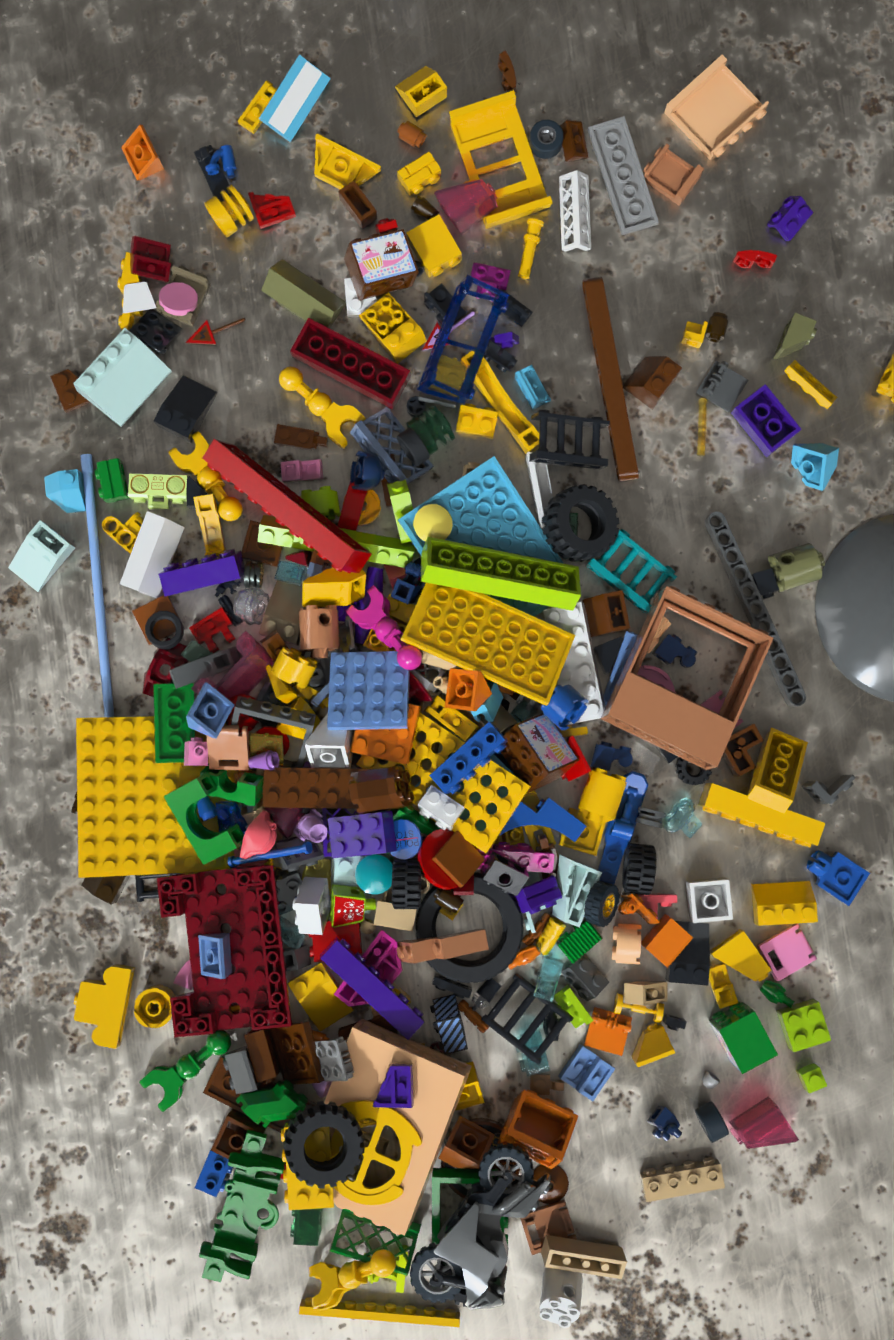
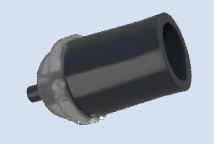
M493 978L486 980L473 993L472 1002L474 1006L472 1010L475 1011L477 1007L483 1009L489 1006L502 986Z

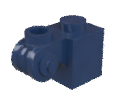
M413 561L407 564L404 569L405 578L397 579L390 596L406 604L415 603L421 587L418 584L421 578V565L419 566V564H415Z
M668 634L652 654L666 665L671 664L675 657H680V665L684 668H689L695 664V656L698 652L690 646L686 648L681 643L682 640L675 634H672V636Z
M601 741V744H596L591 767L610 772L614 760H619V764L622 767H628L632 764L631 748L620 746V749L612 748L611 743Z

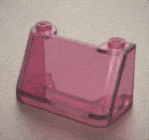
M245 631L236 642V647L243 657L217 684L208 678H202L191 689L198 695L204 683L207 682L228 700L239 694H249L268 674L266 666L270 665L273 667L274 662L262 644Z

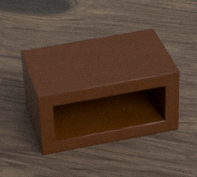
M354 180L338 191L340 201L362 230L377 220L376 209Z

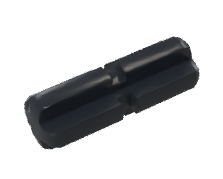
M227 595L220 597L218 601L224 611L228 613L227 616L235 627L240 625L243 620L237 610L234 609V605Z

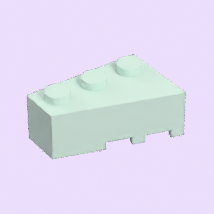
M559 855L556 881L562 898L556 900L557 904L553 906L552 915L580 928L585 914L584 908L587 895L594 883L599 881L602 872Z

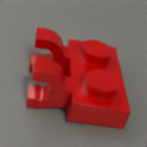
M222 607L189 627L200 645L205 642L213 654L220 650L212 639L218 633L222 632L224 638L229 643L236 640L228 628L233 624Z

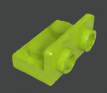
M569 985L553 995L557 1004L574 1017L571 1023L575 1028H578L583 1023L588 1025L593 1021Z

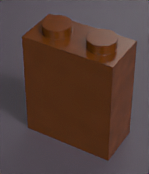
M250 1028L244 1037L257 1082L263 1081V1084L272 1082L281 1069L270 1030H252Z

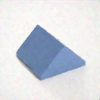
M205 682L186 716L188 727L217 739L234 704L209 683Z
M229 933L198 935L201 975L225 979L232 973Z

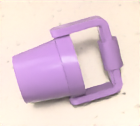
M311 808L309 814H305L300 819L293 831L294 834L302 841L308 839L314 843L322 842L327 836V828L321 819L323 815L315 808Z

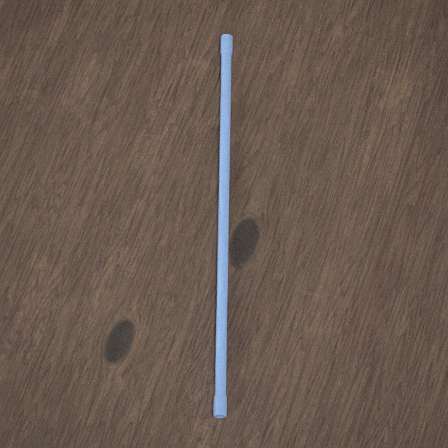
M82 454L80 458L84 481L104 717H114L93 482L92 454Z

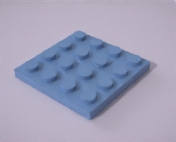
M397 651L331 653L328 730L408 729L410 670L403 669L398 664Z

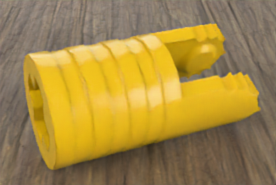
M555 917L550 918L536 942V946L540 949L539 951L543 956L549 954L566 927L562 921Z

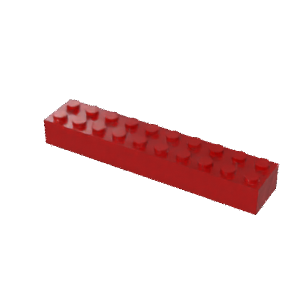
M217 439L212 441L202 457L208 463L207 466L210 469L220 472V477L227 482L235 484L234 488L239 492H245L251 502L260 504L263 512L276 517L275 521L282 526L286 525L292 535L298 538L301 537L304 540V545L317 550V555L324 560L332 562L331 566L339 572L343 570L349 574L351 572L360 573L372 553L237 446Z

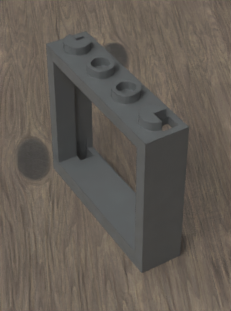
M238 696L231 725L238 724L240 713L306 729L298 761L294 762L279 758V766L277 767L302 768L307 752L305 742L312 734L316 714ZM249 751L250 757H253V756H256V755H259V754H260V753H256V752ZM249 768V770L256 771L257 768Z

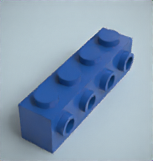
M488 722L429 776L445 794H454L462 787L460 784L465 779L468 781L475 776V770L479 766H486L491 761L490 757L495 752L497 754L506 747L505 743L508 740L492 722Z

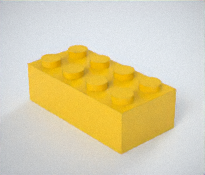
M771 727L762 742L747 799L785 814L794 800L808 742Z

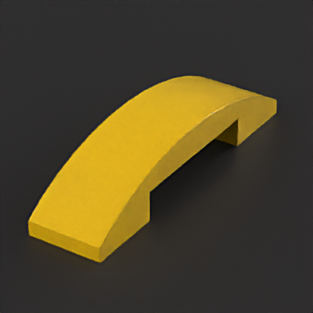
M214 495L194 496L196 513L199 516L206 551L205 556L216 553V556H220L226 549Z

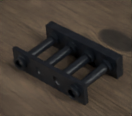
M538 410L537 413L531 416V420L540 421L539 448L537 451L530 453L529 462L595 470L608 467V459L601 458L600 429L610 425V421L603 420L602 417L584 418L550 413L549 410ZM547 422L558 423L557 450L555 452H548L546 448ZM565 424L575 425L574 453L566 454V451H564ZM583 426L593 428L592 455L590 457L584 456V453H582Z

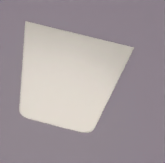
M147 282L132 283L124 286L123 313L156 308Z

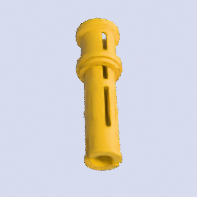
M534 218L527 220L528 229L524 235L525 247L518 277L523 279L530 278L536 245L540 242L541 238L539 235L541 227L544 226L543 221Z

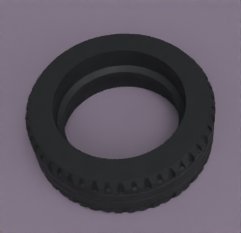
M477 872L474 873V893L492 901L502 916L503 933L499 944L489 955L478 960L466 961L453 957L427 961L442 976L462 983L483 982L502 973L516 958L524 934L522 913L513 894H506L499 887L486 884L483 881L482 874ZM433 886L427 892L421 902L416 918V939L437 937L436 920L442 907L434 902L436 898L433 895L438 889L436 886Z

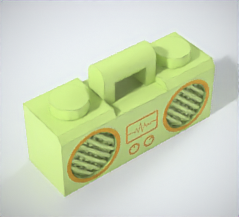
M129 474L128 497L134 500V503H146L147 500L149 509H169V500L173 504H184V502H187L188 476ZM154 498L164 499V502L154 501Z

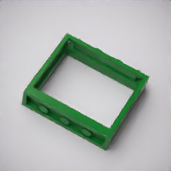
M433 1168L432 1243H435V1245H438L441 1241L437 1238L441 1230V1183L474 1184L480 1182L479 1169ZM501 1216L500 1226L502 1232H504V1228H508V1217ZM505 1234V1238L508 1245V1234Z

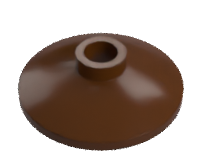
M541 1164L534 1169L533 1178L538 1180L548 1173L553 1187L549 1189L546 1195L542 1194L538 1200L545 1204L556 1203L568 1191L569 1181L567 1174L558 1165L550 1169Z

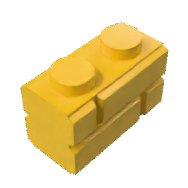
M428 151L399 169L397 177L409 196L413 193L417 195L424 190V186L429 183L433 185L440 180L441 168Z

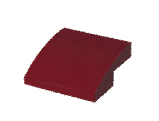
M132 236L130 253L131 274L169 282L171 245Z

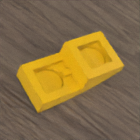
M725 963L711 966L709 983L719 1009L737 1004V996Z

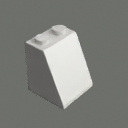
M327 713L305 742L311 768L351 769L353 752H350L355 730H328Z

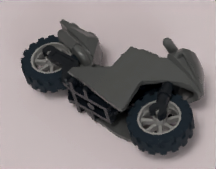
M500 1143L497 1147H491L483 1155L479 1168L480 1182L474 1183L471 1189L469 1188L466 1197L458 1204L457 1210L439 1231L437 1236L441 1240L439 1244L431 1243L428 1247L424 1246L420 1252L416 1253L410 1270L411 1285L415 1287V1292L418 1295L420 1294L422 1299L426 1301L427 1299L431 1300V1303H436L437 1301L445 1303L448 1299L452 1300L455 1294H458L461 1288L466 1289L467 1295L464 1304L471 1310L490 1309L504 1305L507 1275L506 1263L509 1248L505 1234L501 1230V1216L525 1218L530 1211L534 1212L540 1203L538 1199L542 1194L546 1195L551 1187L550 1175L548 1173L538 1180L533 1178V1162L530 1160L528 1153L522 1151L520 1146L515 1147L511 1143H507V1145ZM507 1159L505 1165H502L499 1160ZM510 1160L515 1161L517 1164L513 1166ZM494 1164L500 1168L498 1171H491ZM521 1168V1176L512 1173L513 1171ZM432 1260H437L435 1266L431 1263ZM427 1264L432 1271H423L424 1265ZM424 1276H432L429 1282L424 1278Z

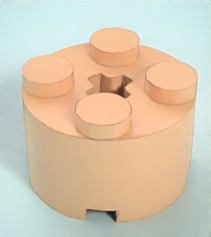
M618 923L617 926H613V940H617V945L612 946V960H616V963L640 965V959H636V957L640 958L641 932L637 931V929L641 930V924Z

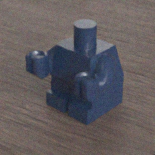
M658 1105L647 1120L649 1124L657 1126L652 1132L657 1139L662 1137L665 1141H668L673 1135L679 1138L682 1132L678 1129L680 1123L666 1107Z

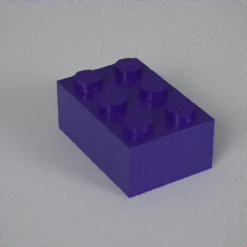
M766 384L741 402L731 412L766 458L801 430L800 426Z
M392 811L328 818L332 858L397 851Z

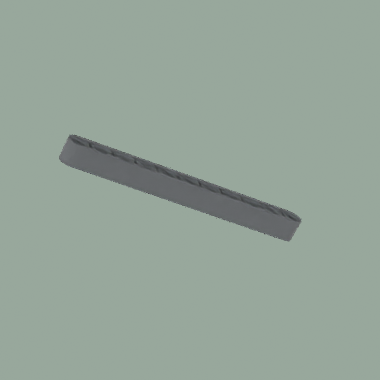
M713 512L705 520V527L751 627L758 630L760 622H764L767 625L766 632L769 633V636L773 637L775 648L768 650L765 659L786 704L790 707L801 706L806 701L804 689L725 516L721 512ZM711 518H717L719 526L712 525ZM719 535L726 536V544L719 541ZM728 552H732L735 555V561L728 560ZM735 570L742 571V579H738L735 576ZM744 587H748L751 590L749 597L743 594ZM752 605L758 606V614L752 613ZM777 657L783 660L782 667H778L775 664ZM785 675L791 678L790 685L784 683L783 677ZM793 693H797L799 696L797 703H794L791 699Z

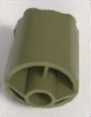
M810 543L768 556L770 568L773 570L779 593L822 578L821 567L825 566L823 555Z

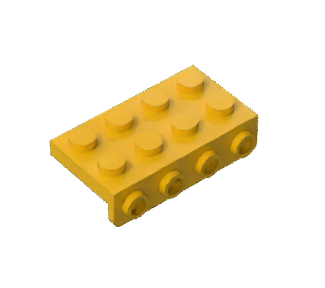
M288 1123L285 1124L284 1129H281L282 1142L285 1141L284 1133L289 1128ZM330 1127L318 1128L307 1137L304 1148L310 1159L319 1162L332 1159ZM283 1149L282 1161L286 1162L283 1180L284 1183H287L288 1189L285 1190L284 1199L285 1203H288L289 1210L334 1208V1188H331L330 1184H326L325 1188H318L317 1184L311 1187L306 1185L304 1180L300 1181L297 1179L295 1173H292Z

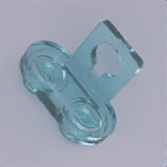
M684 798L677 802L663 820V827L666 831L673 833L681 829L689 838L696 833L702 826V823L693 814L695 811L693 801ZM695 822L693 829L688 831L689 826L687 824Z

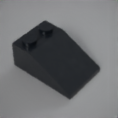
M183 375L162 403L154 422L158 427L192 443L194 440L192 435L199 430L218 392Z
M675 921L693 939L670 966L666 967L665 979L670 983L708 986L710 971L709 923Z

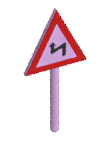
M472 311L445 332L436 323L422 351L453 345L447 334L471 318L475 312Z

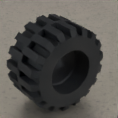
M628 844L625 851L622 874L623 889L626 893L650 895L653 890L657 864L656 850L653 845Z
M395 858L393 861L392 905L394 909H419L421 906V865L418 859L404 860Z

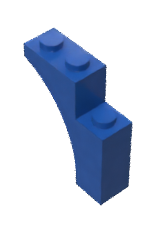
M547 797L545 800L542 798L535 808L538 809L536 812L521 802L499 835L501 836L505 832L520 826L539 825L552 828L573 842H576L587 826Z

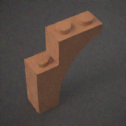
M474 929L431 938L399 941L397 955L401 962L415 964L433 959H449L489 950L485 929Z

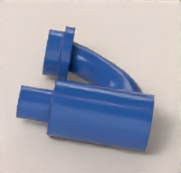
M231 145L221 146L213 153L210 163L205 166V170L209 175L218 174L220 167L217 162L221 158L224 172H227L228 178H234V171L237 168L233 148Z

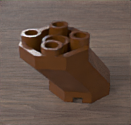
M400 766L351 773L350 777H353V780L349 781V791L353 805L358 804L359 806L356 809L358 813L366 814L408 807L409 803L414 801V795L409 786L410 774L408 770L404 771Z

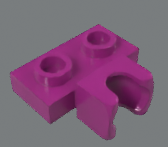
M474 262L469 283L478 284L476 299H480L483 293H488L490 295V302H493L497 289L507 290L511 270Z

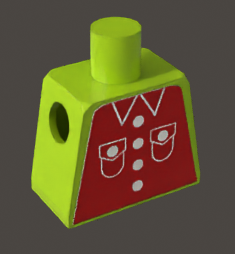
M332 884L330 901L332 927L363 922L365 910H376L375 898L365 899L364 891L360 887Z

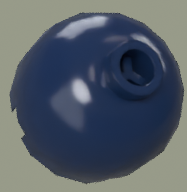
M358 451L355 455L358 456L357 461H353L351 465L350 483L354 482L353 489L368 491L374 489L380 480H383L385 471L382 469V463L376 455Z

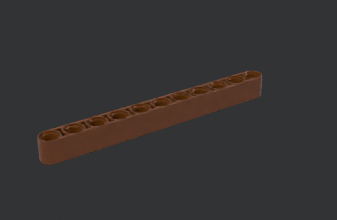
M603 278L582 280L583 293L606 419L610 421L608 430L618 482L638 479V467Z

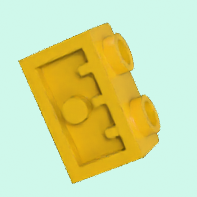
M469 403L460 405L456 432L493 439L498 412H495V409L490 407L476 408L475 405Z

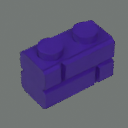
M551 876L523 887L515 898L518 901L521 913L529 911L531 915L542 911L540 907L543 905L546 908L556 905V900L561 899L562 894L558 888L555 876Z

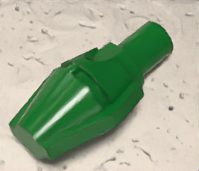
M766 980L760 988V991L772 1003H784L791 1008L795 1002L786 996V990L778 983Z

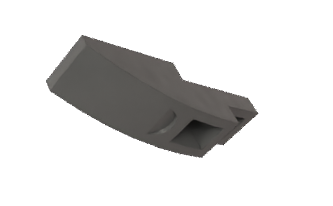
M240 644L169 670L177 689L245 664L247 660Z

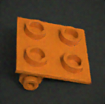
M630 893L621 896L624 900L618 906L620 914L625 915L637 912L648 924L660 923L657 919V914L652 909H647L642 904L644 901L637 894L633 895Z
M594 1007L591 1016L593 1021L589 1024L584 1046L622 1056L628 1032L632 1028V1017Z

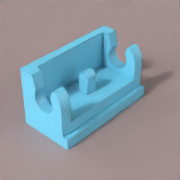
M532 365L515 372V380L532 411L551 401Z
M487 682L492 693L491 696L476 712L471 711L477 722L481 720L478 714H483L487 722L494 721L503 699L497 683Z

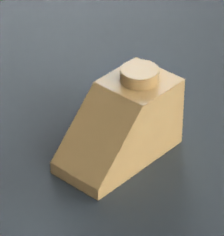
M634 981L624 983V1003L644 1006L667 1002V981Z

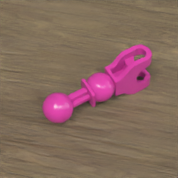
M373 585L367 591L371 598L368 608L357 610L351 605L346 610L347 614L361 628L375 630L377 638L388 647H394L398 652L397 662L403 669H416L422 662L421 650L401 641L403 632L400 631L398 623L391 619L389 615L390 601Z

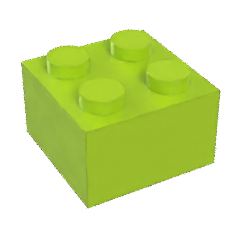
M809 999L794 1004L791 1008L787 1006L776 1010L787 1046L792 1052L831 1041L820 1003L817 1000Z

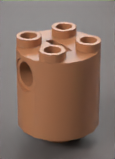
M308 605L306 608H300V651L312 652V658H328V651H335L340 648L337 606L327 605L325 608L318 609V605Z

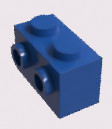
M210 1150L194 1188L217 1197L219 1192H224L227 1181L225 1177L227 1173H232L234 1167L227 1165V1158Z

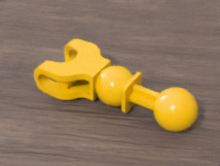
M289 366L280 372L279 383L282 388L287 391H297L306 399L305 405L309 407L312 414L321 416V419L326 423L328 438L344 449L348 445V441L340 431L342 424L345 422L356 424L361 420H366V418L354 406H339L335 402L332 403L329 395L319 392L318 388L313 391L303 382V374L298 368Z
M199 431L192 435L196 446L191 454H181L175 447L169 450L168 453L178 468L185 473L195 474L199 486L205 489L208 494L215 496L219 502L218 513L222 519L235 521L242 515L243 507L241 502L235 497H229L222 488L225 484L220 477V472L210 469L207 466L208 463L202 459L210 445Z
M380 1249L372 1255L370 1262L367 1263L354 1260L346 1262L341 1268L324 1262L310 1266L309 1277L313 1276L316 1279H320L322 1283L319 1294L312 1298V1308L326 1310L337 1306L345 1292L357 1288L361 1283H368L369 1275L375 1274L378 1277H388L396 1268L395 1256L389 1250Z

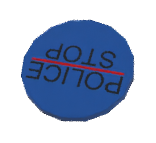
M400 819L394 821L397 851L390 852L391 855L404 860L414 857L422 845L420 829L410 820Z

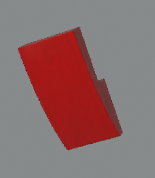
M385 218L378 221V224H375L376 232L379 235L385 234L392 229L398 230L396 219Z
M744 250L737 252L733 262L737 263L741 268H751L755 262L762 268L771 269L777 255L765 251Z

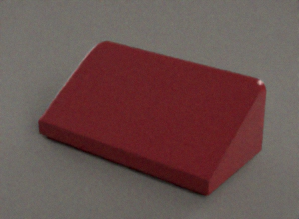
M304 550L288 554L285 558L308 567L312 553L311 551Z

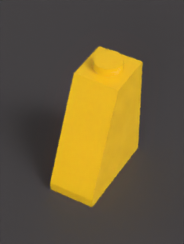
M741 929L710 950V955L755 982L767 978L768 972L771 971L751 940Z

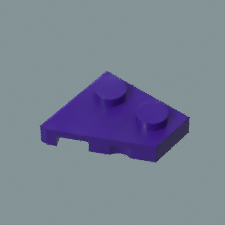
M392 1064L373 1103V1107L412 1108L414 1106L412 1064Z

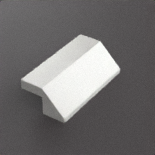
M147 511L120 585L157 599L162 589L158 574L163 571L164 567L172 563L185 527Z

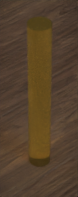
M705 398L699 399L697 456H705L707 399Z

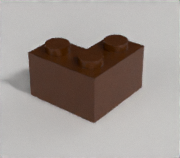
M749 724L732 733L723 753V757L734 777H739L756 768L747 752L749 748L764 741L755 724Z

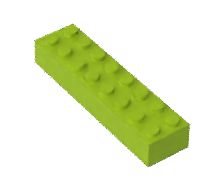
M428 536L421 552V582L572 611L581 596L578 566Z

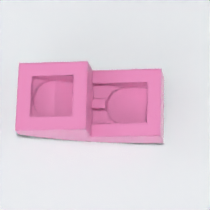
M322 460L281 462L282 481L296 482L323 479Z

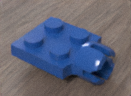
M815 851L811 857L817 860L818 863L810 860L807 862V869L817 876L815 885L845 905L850 906L870 873L837 851L832 856L827 855L823 851Z

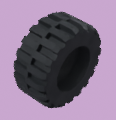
M580 484L559 492L549 500L548 506L543 511L546 516L542 517V524L545 525L542 531L548 538L546 539L547 544L553 546L552 551L555 554L559 552V556L563 559L569 558L572 562H583L602 555L610 549L611 545H614L616 541L614 536H617L619 533L617 525L620 522L619 517H616L618 511L616 507L612 506L611 503L613 501L611 498L605 497L606 493L604 491H597V487L592 485L588 487L586 484ZM572 507L582 509L590 518L592 531L588 540L579 538L571 529L569 515Z
M319 1101L315 1106H312V1104L306 1105V1110H299L295 1113L296 1118H291L288 1123L289 1128L285 1130L283 1146L286 1160L292 1173H295L296 1178L300 1181L304 1180L306 1185L313 1187L314 1184H317L318 1188H325L326 1184H330L332 1188L337 1186V1181L341 1180L344 1183L348 1180L347 1175L351 1174L353 1176L357 1171L356 1165H360L363 1160L361 1154L365 1150L363 1144L364 1136L355 1116L348 1112L344 1106H337L335 1102L330 1101L329 1104ZM333 1127L343 1137V1146L340 1152L328 1161L319 1162L310 1159L304 1148L307 1137L318 1128Z

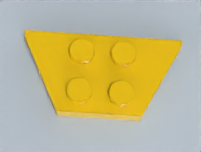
M316 134L314 174L318 179L341 190L353 180L360 186L381 171L380 165Z

